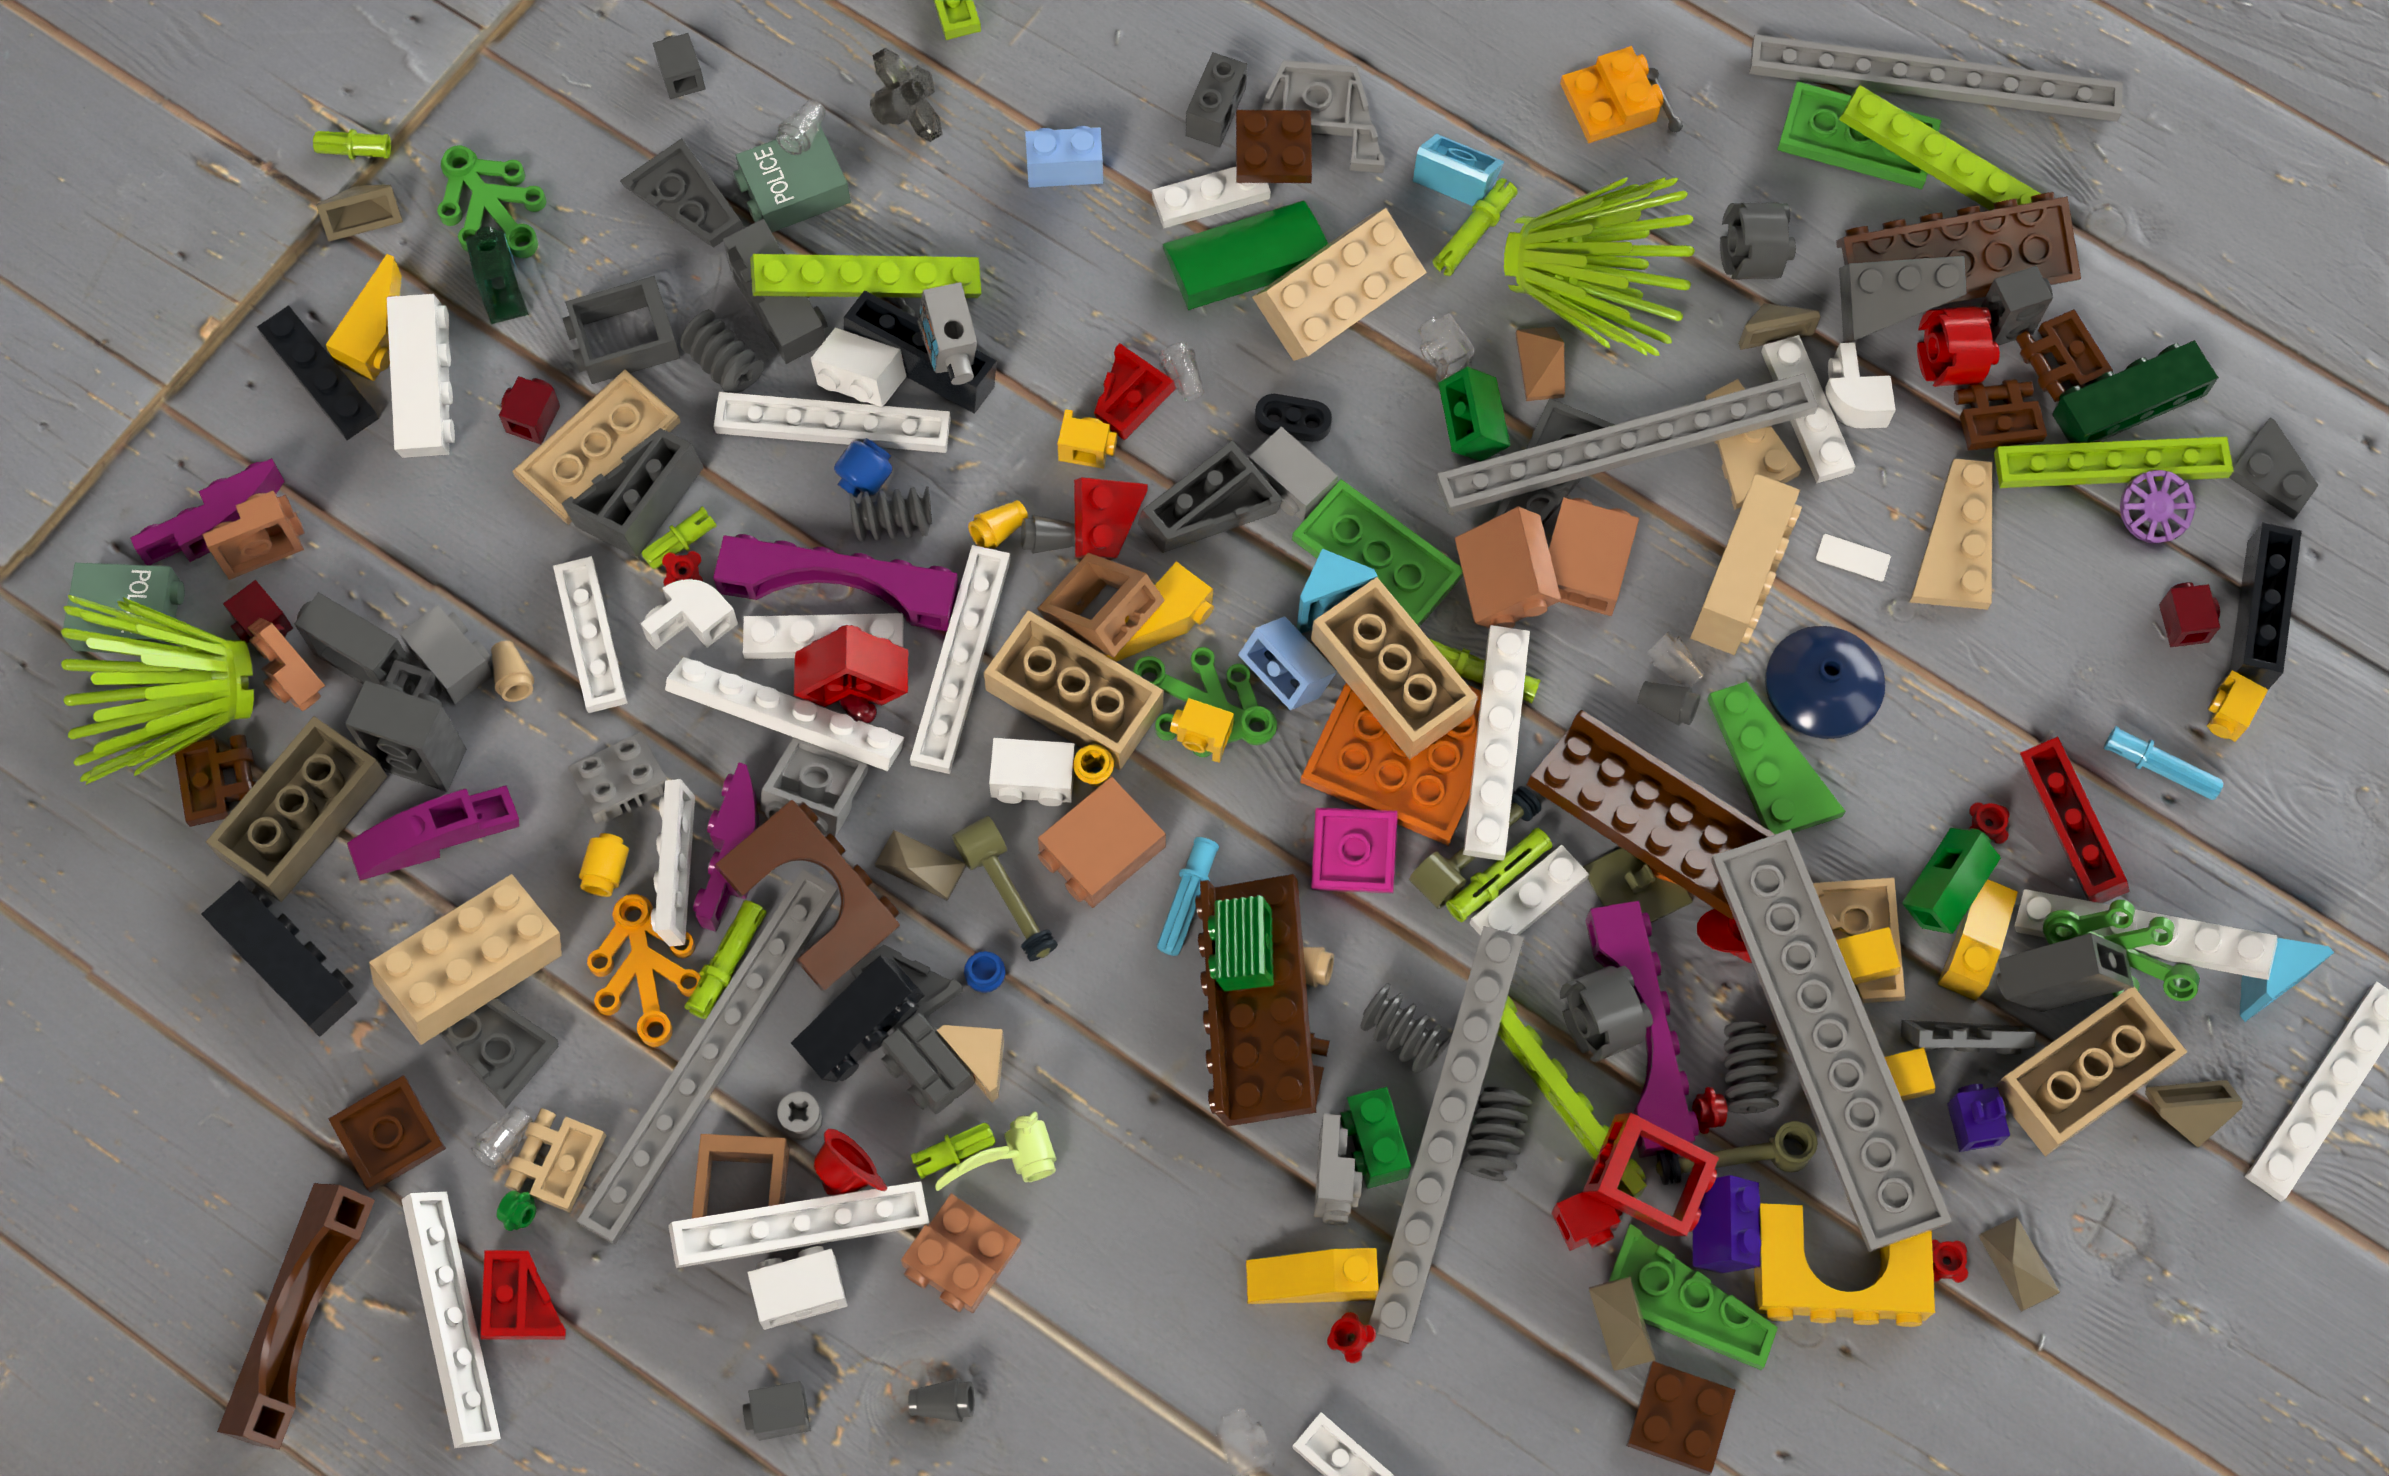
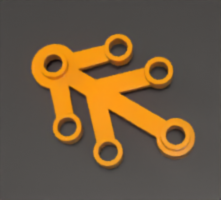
M629 894L619 899L615 904L612 913L615 926L599 949L592 951L587 958V965L595 976L604 977L609 975L614 968L612 957L629 936L632 951L608 985L596 993L594 1003L598 1011L603 1015L610 1016L617 1013L621 1007L620 997L636 975L644 1013L638 1020L637 1032L646 1045L659 1047L670 1040L673 1028L667 1015L660 1010L653 970L677 984L680 993L686 997L691 996L701 977L697 971L693 969L685 970L648 947L646 932L664 941L652 928L651 912L653 906L646 897L639 894ZM639 910L641 912L638 920L629 921L627 919L631 911ZM686 932V939L689 941V945L686 949L677 950L675 946L670 947L671 952L677 958H687L695 950V942L688 932ZM600 957L607 958L608 962L605 967L601 969L594 967L596 959ZM693 977L697 979L696 985L691 989H686L682 986L686 978ZM606 996L615 997L614 1004L610 1007L601 1006V1001ZM660 1025L663 1027V1032L660 1036H649V1030L653 1026Z

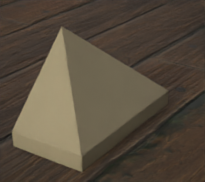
M391 185L353 186L316 205L328 242L403 222Z
M1764 303L1745 325L1738 343L1740 350L1763 346L1797 335L1800 338L1812 336L1821 318L1818 310Z
M893 830L875 863V867L948 901L966 868V863Z
M2228 1080L2146 1087L2145 1095L2158 1114L2198 1148L2240 1111L2243 1104L2242 1099Z
M2017 1216L1979 1235L1980 1240L2021 1312L2060 1293Z
M1631 1276L1589 1287L1613 1370L1617 1371L1655 1361L1656 1358Z

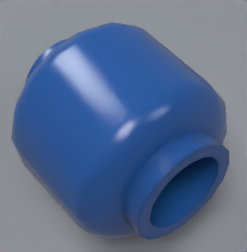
M868 438L863 442L852 441L835 463L834 470L842 478L837 485L849 494L852 493L855 498L863 492H868L869 496L876 495L892 473V465L888 461L891 455Z

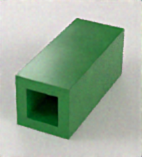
M1950 828L1903 900L1902 905L1922 929L1953 934L1998 864L2001 857L1990 844V838L1982 831L1973 828L1969 830Z

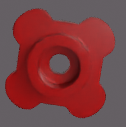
M690 551L687 555H675L671 552L664 555L662 559V564L666 568V578L663 581L664 586L685 579L703 582L702 576L699 575L698 567L702 561L701 556L695 551ZM685 568L686 573L680 574L679 569Z
M1980 802L1974 803L1970 807L1969 814L1972 816V826L1969 829L1973 828L1982 831L1996 844H2002L2008 839L2009 834L2005 828L2008 825L2010 813L2006 807L1994 803L1983 805ZM1990 820L1992 826H1987L1985 821Z
M1706 1087L1705 1093L1696 1095L1692 1111L1696 1114L1701 1134H1708L1709 1128L1723 1127L1728 1113L1725 1097L1720 1093L1715 1094L1712 1087Z
M1933 1239L1934 1282H1938L1941 1279H1952L1956 1283L1965 1281L1968 1277V1270L1965 1268L1967 1263L1966 1245L1958 1240L1940 1243L1938 1240ZM1943 1258H1948L1950 1260V1264L1945 1265L1943 1263Z
M1347 1312L1333 1324L1327 1338V1344L1332 1350L1341 1351L1345 1355L1347 1362L1357 1363L1362 1359V1351L1367 1344L1375 1340L1376 1330L1371 1325L1365 1326L1362 1324L1357 1314ZM1351 1334L1355 1335L1353 1341H1349V1336Z

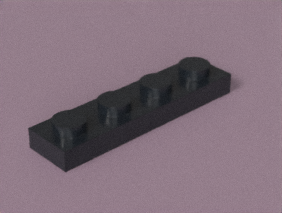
M289 305L257 326L262 337L346 440H349L379 419L375 410Z

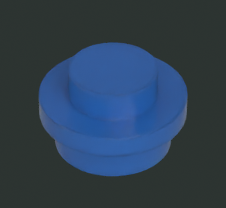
M978 952L972 955L965 964V980L977 992H992L999 988L1005 979L1004 963L998 955L992 952Z

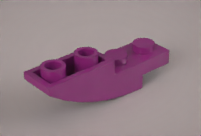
M272 458L264 462H255L244 471L229 478L217 479L207 488L198 491L203 500V505L187 508L181 511L177 517L161 524L145 527L139 534L130 537L131 542L146 565H152L181 551L189 562H192L210 553L202 534L213 530L220 523L234 522L241 519L236 505L246 502L250 496L258 493H268L273 490L277 494L285 482L283 476Z
M740 762L735 773L727 775L722 788V796L725 798L719 811H713L708 822L707 832L710 833L714 848L721 851H715L712 855L708 867V874L711 875L706 889L700 888L693 905V911L696 912L695 915L700 926L715 932L718 929L730 896L733 895L746 900L748 892L740 897L714 865L759 827L757 799L747 765Z
M507 785L470 796L467 789H463L396 814L364 831L349 841L347 846L359 881L440 858V849L519 827V817Z

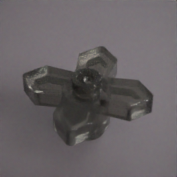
M887 48L873 54L875 72L885 85V87L876 91L874 98L870 100V108L876 120L883 125H888L889 123L899 125L909 120L916 134L923 139L931 142L943 134L940 117L926 100L928 96L935 92L932 74L918 65L907 71L899 55Z

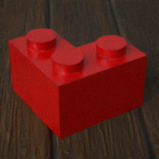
M841 626L836 631L813 641L810 645L795 652L794 695L823 707L850 694L866 698L868 701L882 706L908 693V649L893 644L889 639L878 638L861 631L857 626Z

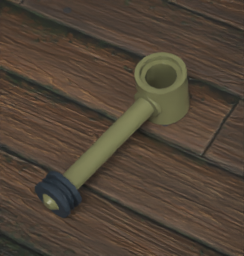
M1519 786L1512 794L1509 828L1520 818L1524 821H1530L1542 809L1535 795L1523 786ZM1463 848L1450 859L1444 858L1438 851L1434 852L1414 870L1409 881L1437 909H1440L1465 886L1467 880L1461 875L1460 871L1476 857L1463 855Z
M986 816L952 834L954 844L967 867L973 870L984 866L1026 938L1021 948L1023 951H1026L1025 954H1028V960L1035 961L1048 956L1058 944L1056 940H1053L1054 937L1051 936L1050 930L1040 931L1000 863L998 857L1007 852V847L992 819Z
M1791 1121L1782 1125L1775 1136L1771 1137L1767 1143L1709 1153L1719 1157L1715 1168L1771 1159L1773 1164L1782 1171L1798 1172L1807 1166L1815 1154L1818 1141L1815 1132L1810 1126L1803 1122ZM1783 1140H1797L1803 1147V1154L1792 1155L1788 1153L1783 1146ZM1671 1150L1669 1154L1665 1151V1155L1663 1151L1657 1152L1656 1171L1660 1175L1663 1185H1668L1669 1180L1673 1184V1179L1675 1183H1681V1174L1691 1172L1694 1162L1684 1157H1678Z

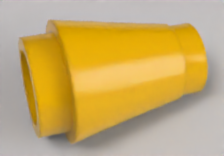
M1015 500L1012 503L974 515V520L968 524V529L977 546L995 549L1022 525L1023 518L1029 517L1023 504Z
M1096 744L1081 748L1076 753L1073 761V768L1077 777L1091 786H1101L1107 781L1114 767L1111 753L1105 747ZM1094 767L1102 769L1098 773L1089 772Z

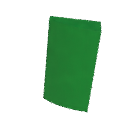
M1303 200L1164 243L1163 250L1188 310L1268 286L1322 249L1328 242L1314 214Z

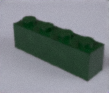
M2195 340L2182 346L2179 343H2175L2166 347L2158 356L2147 360L2146 357L2139 358L2129 364L2124 371L2117 374L2110 371L2096 378L2089 386L2082 389L2080 386H2074L2060 395V401L2052 416L2069 443L2100 442L2206 396L2219 377Z

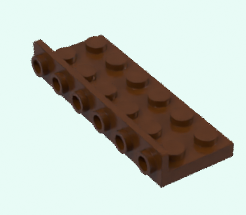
M2054 192L2031 196L2032 203L2022 205L2017 204V199L1993 203L1994 210L1980 212V206L1966 207L1956 210V217L1943 219L1942 212L1920 216V223L1906 225L1905 219L1882 223L1883 230L1869 232L1868 226L1845 230L1846 237L1836 240L1837 248H1842L1844 265L1849 263L1964 256L1967 294L1942 305L1984 298L1994 279L2034 266L2038 267L2042 277L2046 278L2050 285L2081 279L2068 196L2055 198Z
M1583 710L1577 713L1569 730L1530 775L1526 784L1731 920L1734 917L1711 862L1712 856L1775 835Z
M1294 874L1220 887H1214L1209 880L1200 881L1201 895L1196 896L1195 903L1198 917L1203 921V933L1198 934V946L1201 956L1205 958L1206 971L1201 972L1200 980L1203 993L1208 997V1010L1203 1011V1023L1206 1033L1210 1035L1211 1049L1206 1050L1207 1068L1209 1073L1213 1074L1214 1088L1208 1091L1211 1112L1216 1114L1227 1127L1317 1113L1298 879ZM1263 896L1272 909L1274 985L1224 991L1216 979L1211 978L1208 959L1210 954H1215V940H1211L1209 935L1208 917L1215 915L1216 900L1223 901L1225 899Z

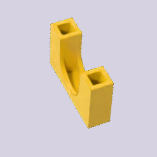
M1889 927L1836 940L1854 985L1900 974L1901 966ZM1924 1047L1884 1057L1902 1101L1934 1094L1936 1087Z
M1760 1203L1761 1267L1754 1268L1755 1311L1758 1314H1767V1319L1771 1321L1793 1320V1315L1810 1316V1321L1814 1323L1836 1322V1317L1853 1318V1323L1858 1325L1879 1324V1319H1894L1897 1326L1916 1327L1921 1326L1922 1321H1926L1935 1313L1932 1230L1880 1248V1271L1874 1284L1861 1291L1845 1292L1833 1289L1821 1282L1811 1271L1804 1253L1803 1205Z

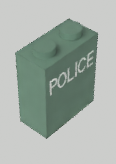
M820 123L735 154L738 170L733 171L734 178L741 193L748 191L751 200L747 201V206L754 222H757L764 218L771 233L851 203L848 183Z
M75 562L69 595L127 612L121 609L117 601L124 602L123 597L177 619V607L184 601L185 588L184 583L180 581L171 566ZM68 598L67 606H73V607H76V608H80V609L92 611V612H95V613H99V614H103V615H107V616H111V617H116V616H113V615H110V614H107V613H104V612H100V611H97V610H94V609H91V608L84 607V606H81V605H79V604L73 603V602ZM67 613L65 615L63 628L171 645V643L87 622L80 617ZM62 635L74 651L115 653L90 649L86 642L67 639Z

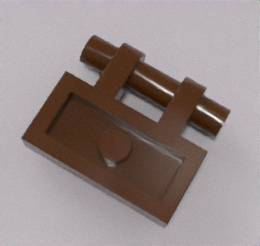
M2075 309L2041 323L2038 332L2042 339L2035 341L2029 331L2021 333L2015 339L2022 349L2020 352L2022 359L2026 364L2032 365L2039 377L2037 383L2043 392L2048 391L2054 402L2060 401V395L2066 391L2061 384L2062 382L2069 380L2073 387L2080 386L2082 389L2091 385L2102 374L2110 371L2113 372L2110 364ZM2051 352L2060 366L2052 369L2044 356L2045 354Z
M2003 380L2001 385L1984 386L1983 383L1970 384L1967 389L1954 391L1956 405L1970 404L1973 407L1971 409H1963L1960 415L1968 451L2044 441L2047 432L2039 401L2023 402L2022 397L2033 396L2034 388L2031 381ZM2003 400L2006 403L2004 405L1989 406L1988 401Z
M239 734L229 738L231 750L220 752L219 744L213 738L193 743L175 753L185 822L190 827L225 819L230 814L228 803L241 801L256 784V781H253L251 765L254 763L252 749L247 747L245 735ZM234 768L237 783L225 785L223 769Z

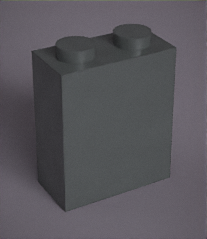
M2092 933L1998 959L2000 973L1997 975V982L2006 1000L2039 1012H2045L2134 987L2126 947Z

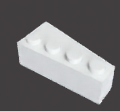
M434 294L387 297L394 450L402 458L449 455V443H454L455 430L452 419H449V405L453 403V393L449 381L451 355L447 307L442 305Z

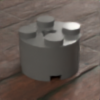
M1778 202L1731 203L1727 207L1722 225L1729 224L1727 236H1720V254L1726 275H1732L1730 279H1778L1782 277L1787 260H1793L1796 254L1795 239L1789 237L1790 207L1788 204Z
M1624 965L1618 968L1607 966L1562 985L1560 990V1000L1566 997L1568 1000L1569 1009L1562 1011L1568 1031L1582 1053L1591 1051L1594 1054L1590 1058L1594 1062L1641 1044L1646 1037V1028L1653 1025L1652 1014L1645 1003H1640L1633 989V976Z

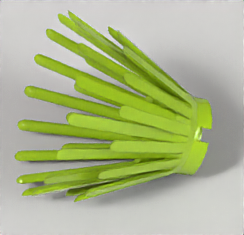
M1628 177L1622 178L1537 217L1522 216L1515 220L1514 223L1524 225L1520 233L1509 232L1504 252L1505 276L1516 277L1518 284L1508 285L1510 290L1515 293L1530 295L1607 348H1610L1609 342L1584 324L1616 342H1622L1646 356L1647 352L1660 356L1659 351L1655 347L1587 310L1665 344L1672 343V339L1668 334L1633 320L1626 309L1593 296L1671 320L1680 321L1683 319V314L1680 311L1642 300L1643 292L1628 286L1629 282L1686 291L1691 287L1689 280L1617 268L1645 270L1649 266V262L1646 259L1619 256L1690 257L1695 252L1694 248L1689 245H1632L1631 242H1613L1644 239L1650 235V230L1691 224L1694 220L1691 215L1637 221L1641 217V211L1644 209L1683 200L1688 195L1686 191H1678L1625 204L1648 197L1654 191L1673 186L1678 181V178L1665 180L1666 177L1640 186L1632 184L1599 196L1625 184Z
M68 595V598L73 603L116 617L73 606H64V611L69 615L80 617L87 622L180 645L174 646L71 628H63L61 630V634L65 638L84 641L90 649L140 656L142 661L64 659L61 662V667L64 670L95 672L91 675V681L95 685H153L66 695L63 701L67 706L148 699L147 701L96 710L93 714V719L96 723L72 728L68 732V738L78 739L147 722L143 728L98 742L93 747V751L79 755L74 759L73 764L80 766L163 736L93 767L92 770L82 774L80 782L86 781V785L125 766H135L167 750L139 766L134 772V776L223 727L231 720L251 718L254 689H249L248 676H253L250 653L245 641L225 640L123 597L124 602L117 601L121 609L127 612Z

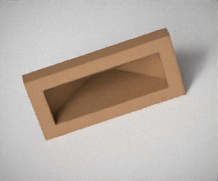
M1555 327L1516 330L1515 334L1526 401L1564 398V341Z

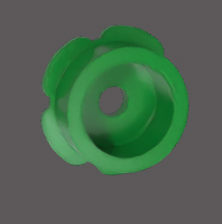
M517 1190L507 1193L497 1209V1219L504 1223V1228L508 1231L526 1228L536 1215L534 1198L531 1197L529 1192L520 1193Z

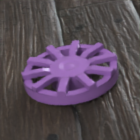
M2152 470L2136 476L2124 489L2120 501V513L2126 528L2136 538L2148 543H2165L2178 538L2191 525L2196 509L2194 497L2188 483L2173 472L2164 470ZM2153 477L2164 478L2160 491H2157ZM2147 479L2150 493L2148 494L2137 486L2138 483ZM2172 481L2179 488L2168 494L2167 491ZM2132 491L2142 498L2140 503L2129 504ZM2183 493L2186 503H2174L2173 499ZM2174 509H2186L2185 518L2182 519L2173 513ZM2129 510H2140L2142 516L2133 522ZM2169 518L2180 525L2173 533L2167 521ZM2146 520L2151 522L2147 534L2137 528ZM2158 522H2161L2165 536H2154Z

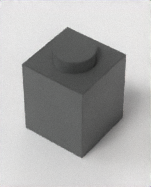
M689 33L678 36L671 35L653 43L658 66L670 100L706 89Z
M801 1381L748 1391L750 1403L743 1404L744 1422L747 1431L754 1429V1435L759 1441L811 1431L805 1388Z

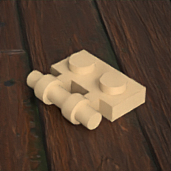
M541 1108L535 1122H529L524 1133L527 1139L518 1157L513 1156L508 1166L511 1172L504 1186L510 1190L520 1192L526 1178L533 1179L535 1182L529 1192L531 1197L571 1213L607 1135L604 1131L566 1116L559 1131L550 1129L556 1114ZM542 1144L551 1145L543 1165L534 1164Z

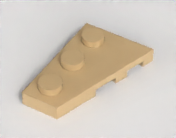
M1736 379L1706 395L1704 400L1745 390V388ZM1772 426L1714 441L1715 444H1718L1723 462L1722 470L1725 479H1728L1734 510L1742 507L1755 473L1785 484L1798 477L1802 470Z
M1881 878L1813 883L1836 940L1886 927L1890 928L1901 966L1900 974L1855 985L1862 1002L1905 1001L1895 879Z

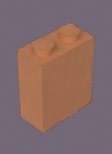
M1563 497L1549 546L1561 603L1612 616L1638 526V517L1631 516L1630 513L1622 509L1612 508L1609 510L1594 506L1590 501L1582 498L1568 499Z
M1518 506L1455 537L1475 624L1490 628V625L1513 628L1515 622L1526 617L1544 614L1548 610L1547 607L1561 601L1539 514Z
M1111 776L1038 837L1040 851L1038 858L1051 873L1058 871L1067 880L1065 887L1078 902L1085 900L1094 908L1166 847V833Z

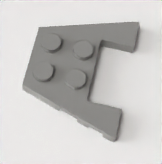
M1283 60L1260 110H1311V133L1351 136L1353 138L1351 171L1384 172V156L1380 152L1375 126L1372 125L1368 111L1369 105L1357 66Z

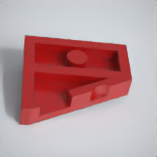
M1119 343L1114 351L1115 360L1111 372H1107L1103 384L1104 392L1098 399L1094 414L1096 419L1110 424V431L1117 433V436L1125 441L1176 387L1173 379Z
M1084 477L1074 480L1075 558H1084L1087 553L1108 560L1118 557L1147 493L1148 484Z
M484 1250L481 1339L565 1340L566 1329L557 1315L550 1295L540 1279L529 1251Z

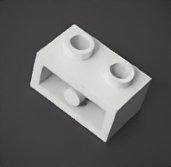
M834 328L811 357L818 386L828 391H836L853 397L860 402H868L880 407L886 404L907 377L900 349L838 328Z
M993 738L989 780L991 797L1009 804L1020 803L1022 799L1038 800L1040 804L1045 806H1059L1062 802L1072 803L1075 743Z
M823 1246L807 1248L798 1253L799 1258L782 1262L781 1258L768 1259L758 1263L756 1270L747 1272L759 1322L764 1330L848 1306L832 1248L824 1250Z

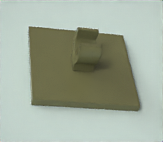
M1623 848L1582 866L1589 873L1588 880L1603 906L1639 901L1642 913H1648L1651 923L1693 902L1687 890L1676 883L1656 878L1649 865Z

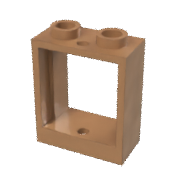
M1087 553L1037 609L1049 623L1098 652L1115 657L1165 599L1147 573ZM1106 585L1119 589L1092 620L1080 616L1083 610ZM1126 616H1129L1128 622L1125 623Z
M700 1134L692 1219L707 1216L712 1161L772 1164L768 1206L785 1204L790 1152L786 1138Z

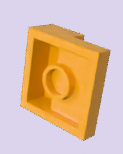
M1632 46L1598 56L1596 65L1562 75L1560 85L1588 144L1657 122L1660 107L1663 105V94L1658 84H1650L1647 78L1649 74L1647 60L1643 54L1636 55Z

